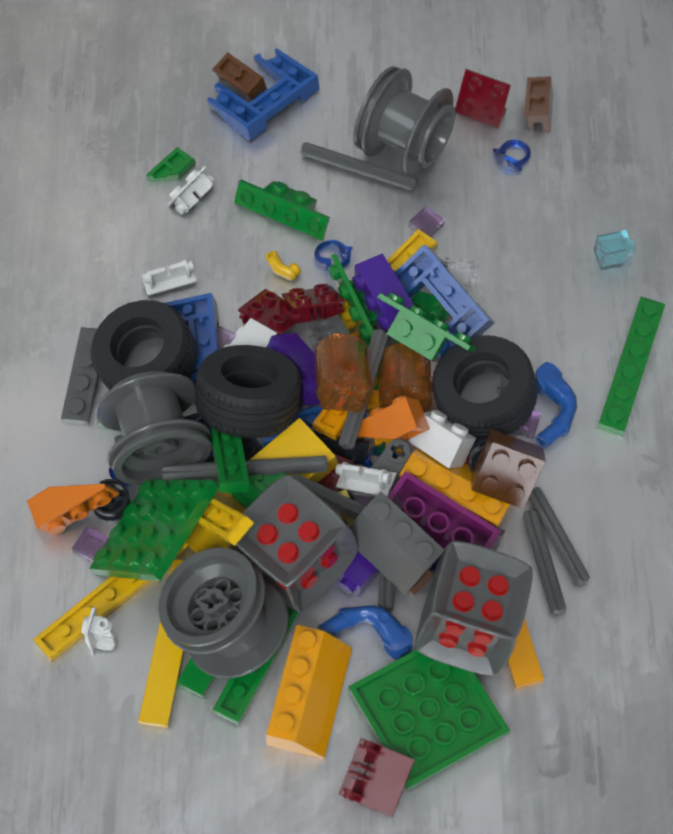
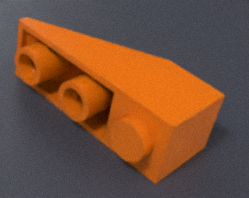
M400 396L391 401L392 405L371 411L369 413L370 416L362 420L358 437L408 441L430 430L419 399Z
M106 484L48 487L28 499L27 503L36 528L53 535L63 532L66 526L86 518L88 513L94 509L109 504L111 499L120 493Z

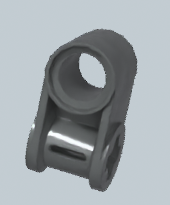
M401 439L391 441L371 468L395 472L397 475L393 482L394 485L410 456L409 445ZM398 448L401 449L402 457L399 456L397 459H394L392 457L393 451H397Z

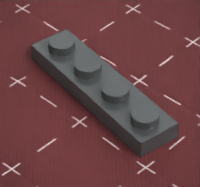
M81 327L61 415L63 424L89 426L99 376L93 368L90 353L92 339L97 331L96 328Z

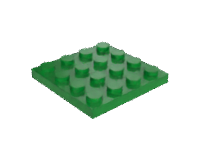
M151 479V481L143 482L138 488V494L132 503L124 510V515L119 523L110 531L108 540L95 554L94 561L89 569L94 574L100 576L161 582L215 496L219 486L213 480L171 479L169 482H166L163 479Z
M417 650L348 686L350 695L379 744L415 760L405 785L407 791L503 738L510 732V729L474 672L433 660Z

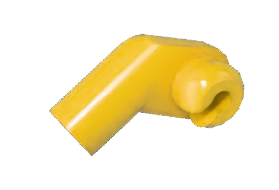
M270 251L266 254L265 258L276 275L292 281L301 274V269L297 264L291 263L289 266L283 264L276 251Z

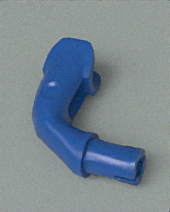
M549 362L543 363L536 370L537 389L539 394L547 395L559 407L561 412L551 420V424L535 437L536 442L543 449H546L561 436L565 437L569 433L577 410V398L572 388L562 378L563 374Z
M376 605L343 607L338 610V614L318 625L319 630L325 631L334 637L346 628L352 629L354 626L366 622L377 631L382 639V647L391 658L398 660L412 652L413 637L410 630L406 626H402L398 619L383 607Z

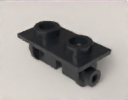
M323 434L316 435L332 453L353 461V464L367 465L370 441H364V438H357L354 448L345 450L339 446L340 436L335 441Z

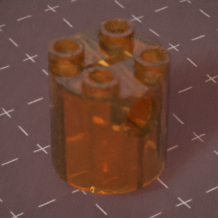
M347 333L325 337L317 344L314 350L317 398L320 401V406L324 410L360 412L372 395L368 347L362 339Z
M402 343L385 348L378 368L379 407L386 408L392 405L391 401L395 398L407 396V398L419 399L423 412H430L432 405L431 360Z

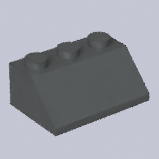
M381 491L360 512L349 527L357 542L358 552L404 595L416 585L445 551Z

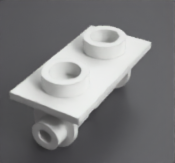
M206 166L199 172L194 169L185 179L188 183L183 188L178 185L170 193L169 196L172 199L168 203V207L174 203L178 213H187L199 200L192 193L195 192L202 198L213 187L214 178L203 173Z
M183 259V262L169 265V267H162L151 271L146 270V273L140 275L148 296L197 282L193 272V263L191 260L186 261V259Z
M343 462L336 466V474L340 475L336 488L377 495L381 491L388 497L397 474L386 469L379 470Z
M92 607L90 616L84 618L82 634L85 636V643L88 644L91 655H94L96 648L102 650L114 649L117 645V639L112 622L108 618L98 616L96 609Z

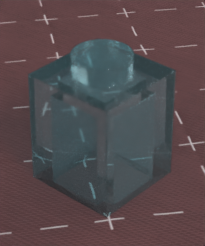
M627 230L597 235L593 250L600 269L605 270L630 265L636 248L633 239H630Z

